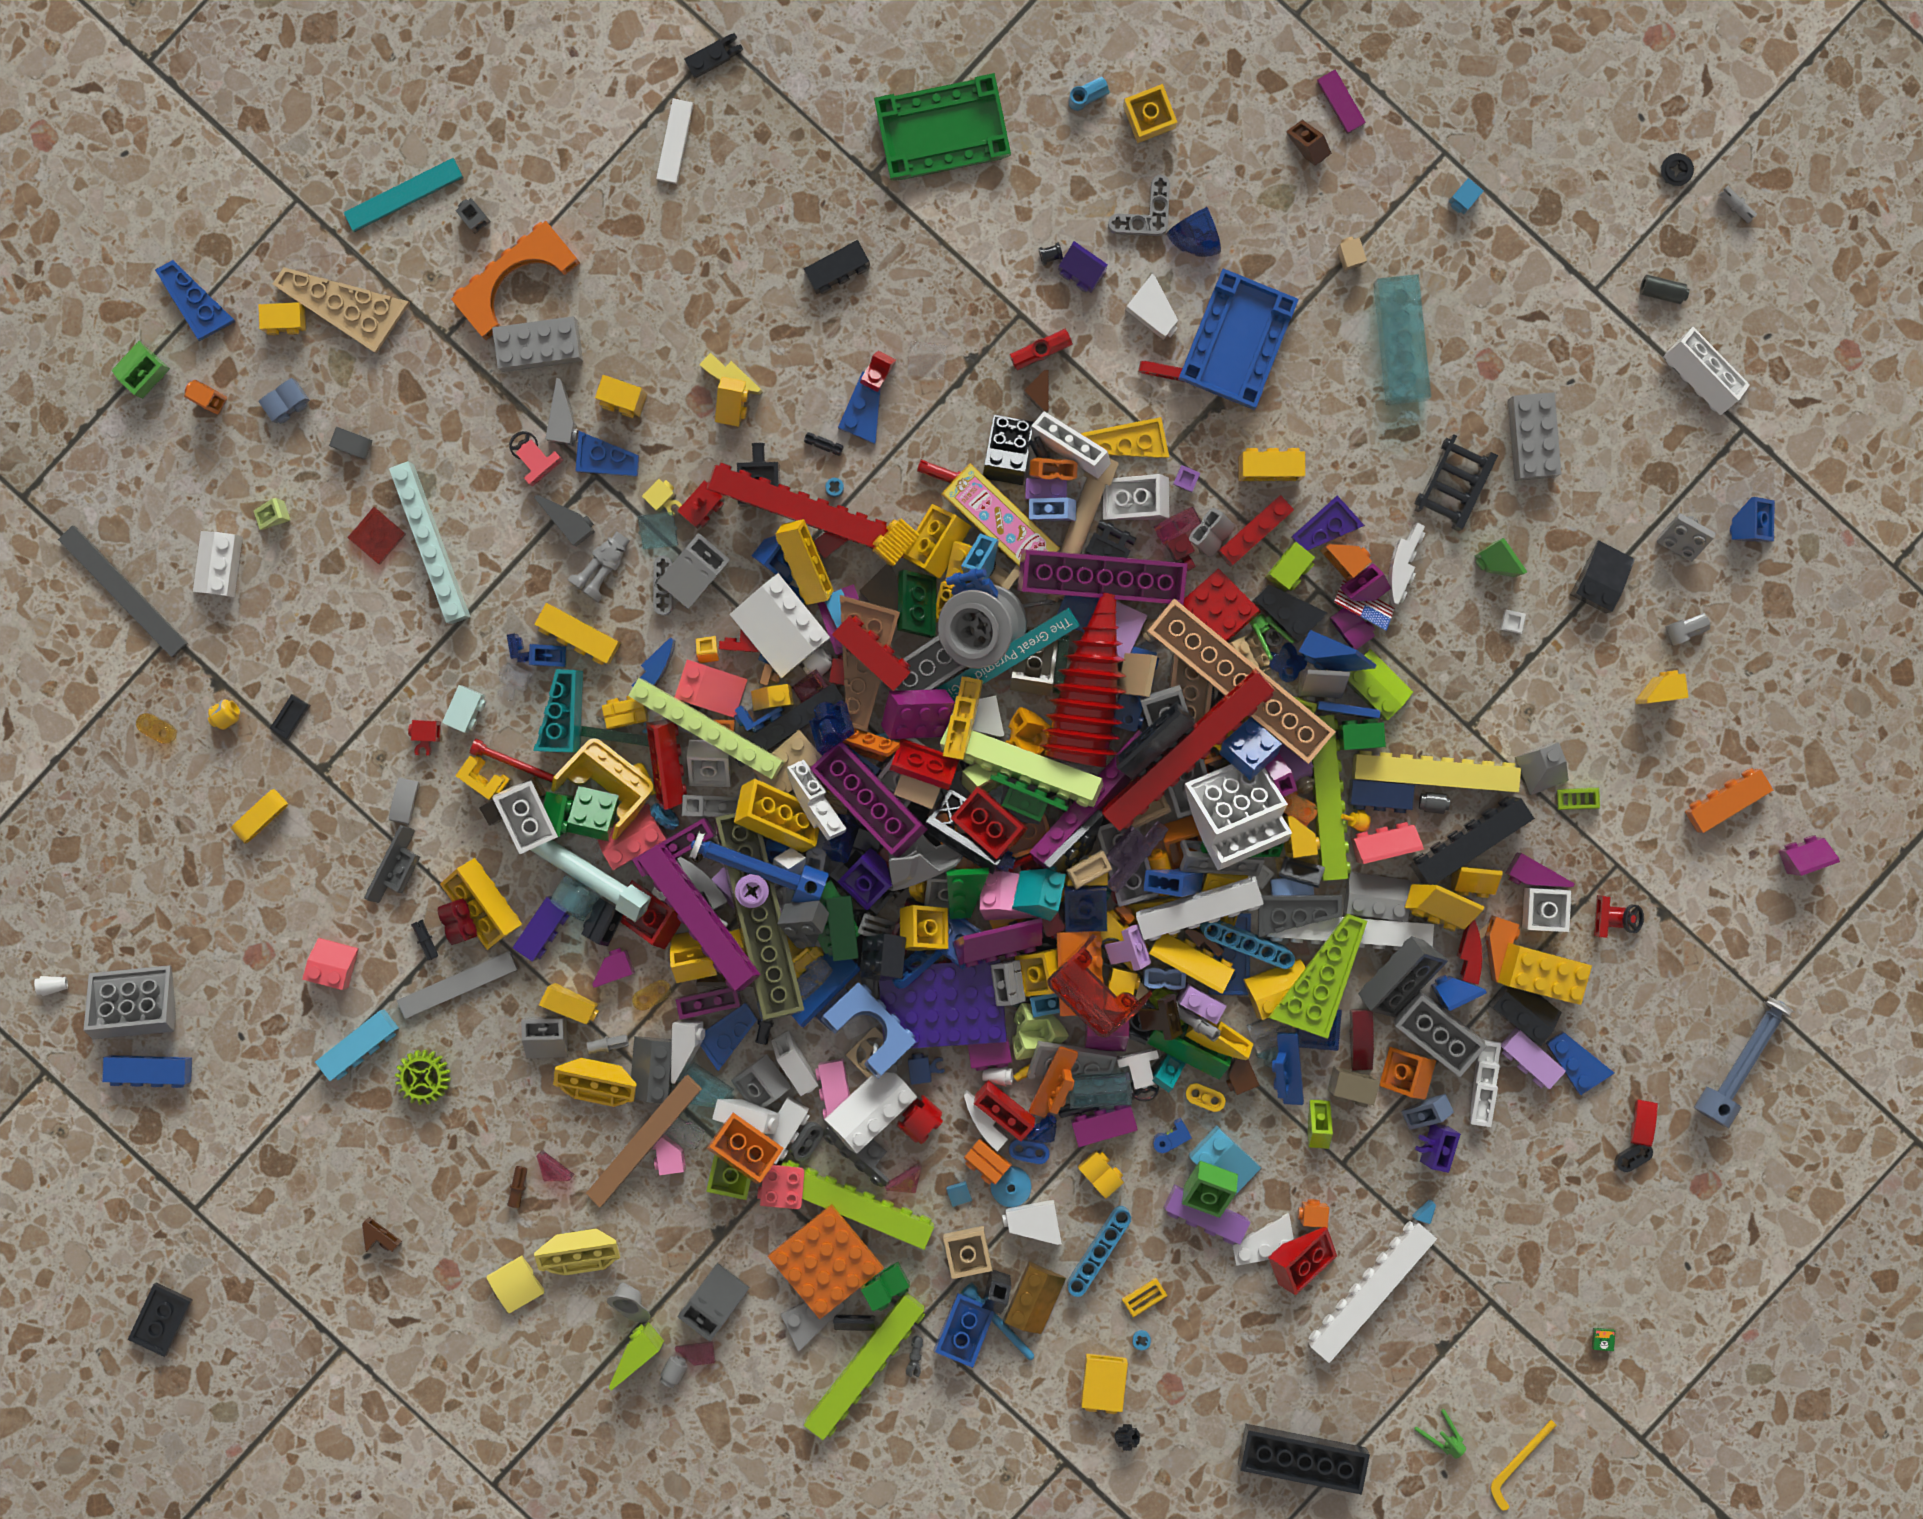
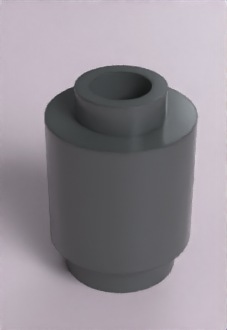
M1434 792L1420 794V810L1444 814L1445 810L1449 811L1450 798H1447L1446 794Z

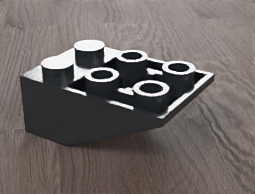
M999 415L993 416L983 476L986 479L1023 485L1030 447L1028 442L1032 436L1031 425L1034 423L1033 421Z

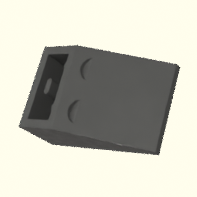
M717 1262L677 1317L710 1342L750 1287Z

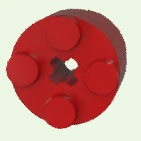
M921 1095L922 1100L915 1099L903 1112L902 1116L905 1117L903 1121L898 1120L896 1126L915 1143L923 1144L929 1137L928 1133L933 1128L937 1129L942 1124L943 1119H941L942 1111L927 1097Z

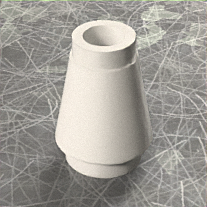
M40 976L39 979H35L37 995L46 996L68 989L66 977Z
M1008 1066L988 1068L983 1070L982 1079L983 1081L989 1080L994 1084L1006 1087L1007 1085H1012L1013 1069L1008 1068Z

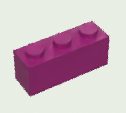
M729 987L685 995L675 999L679 1020L732 1009L742 1005L740 991L731 990Z
M1125 1102L1115 1104L1113 1109L1106 1110V1108L1095 1110L1092 1115L1086 1116V1113L1075 1116V1120H1071L1078 1147L1138 1131L1131 1105H1126Z

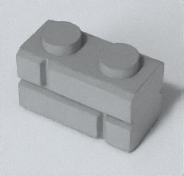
M1020 960L992 964L991 972L996 1006H1010L1026 1001Z

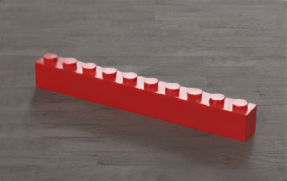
M724 463L714 465L706 487L709 491L793 521L804 519L807 526L871 549L875 547L873 542L880 535L884 536L888 532L886 529L887 522L879 519H875V522L868 520V515L856 512V515L849 513V509L840 505H837L836 508L829 505V501L818 498L817 501L810 499V494L798 491V494L793 493L788 486L779 484L778 487L771 485V480L759 477V480L751 477V473L740 470L739 473L732 471V466Z
M1255 668L1193 725L1194 729L1185 736L1183 734L1178 739L1179 742L1174 748H1168L1162 753L1163 757L1155 764L1152 762L1147 767L1148 770L1143 776H1137L1102 808V814L1119 831L1123 828H1129L1134 822L1133 819L1138 814L1143 815L1149 809L1148 805L1151 802L1161 799L1165 794L1164 791L1169 786L1174 787L1180 781L1179 777L1184 772L1189 773L1195 767L1194 763L1200 758H1206L1211 752L1210 749L1215 744L1220 745L1226 739L1225 735L1228 732L1238 729L1242 724L1241 721L1246 716H1252L1257 711V706L1261 702L1265 703L1273 696L1272 692L1275 691L1273 686Z

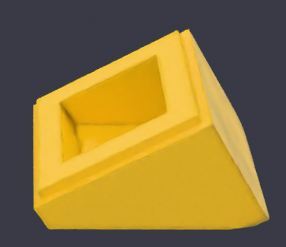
M716 636L695 639L699 663L719 661Z

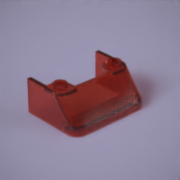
M1092 934L1051 974L1047 983L1049 988L1094 1033L1102 1038H1107L1139 1012L1153 993L1149 991L1139 1000L1128 992H1122L1116 996L1087 968L1092 963V956L1086 949L1095 938Z

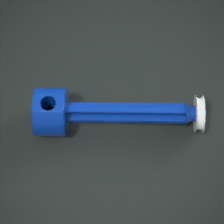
M700 831L696 841L693 840L691 843L692 851L689 858L693 857L695 860L697 853H700L704 858L748 874L759 875L764 880L794 890L791 900L793 903L819 901L828 878L827 872L808 865H804L799 875L711 841L704 842L702 840L705 833L701 834ZM809 881L815 885V890L812 893H807L805 890V884Z

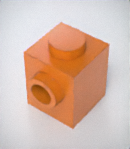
M1308 1199V1202H1302V1207H1298V1220H1300L1303 1226L1328 1228L1329 1206L1326 1203H1320V1200Z

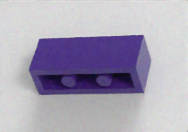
M547 896L512 948L532 962L537 960V958L541 960L547 951L545 949L547 943H552L558 935L556 930L559 925L563 926L570 917L567 914L570 909L553 897Z

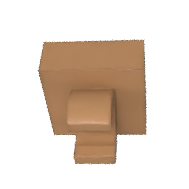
M764 663L759 679L760 684L768 685L769 680L779 682L780 677L777 673L772 672L773 668L771 665Z

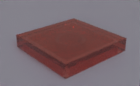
M373 507L347 538L380 565L406 533L380 510Z

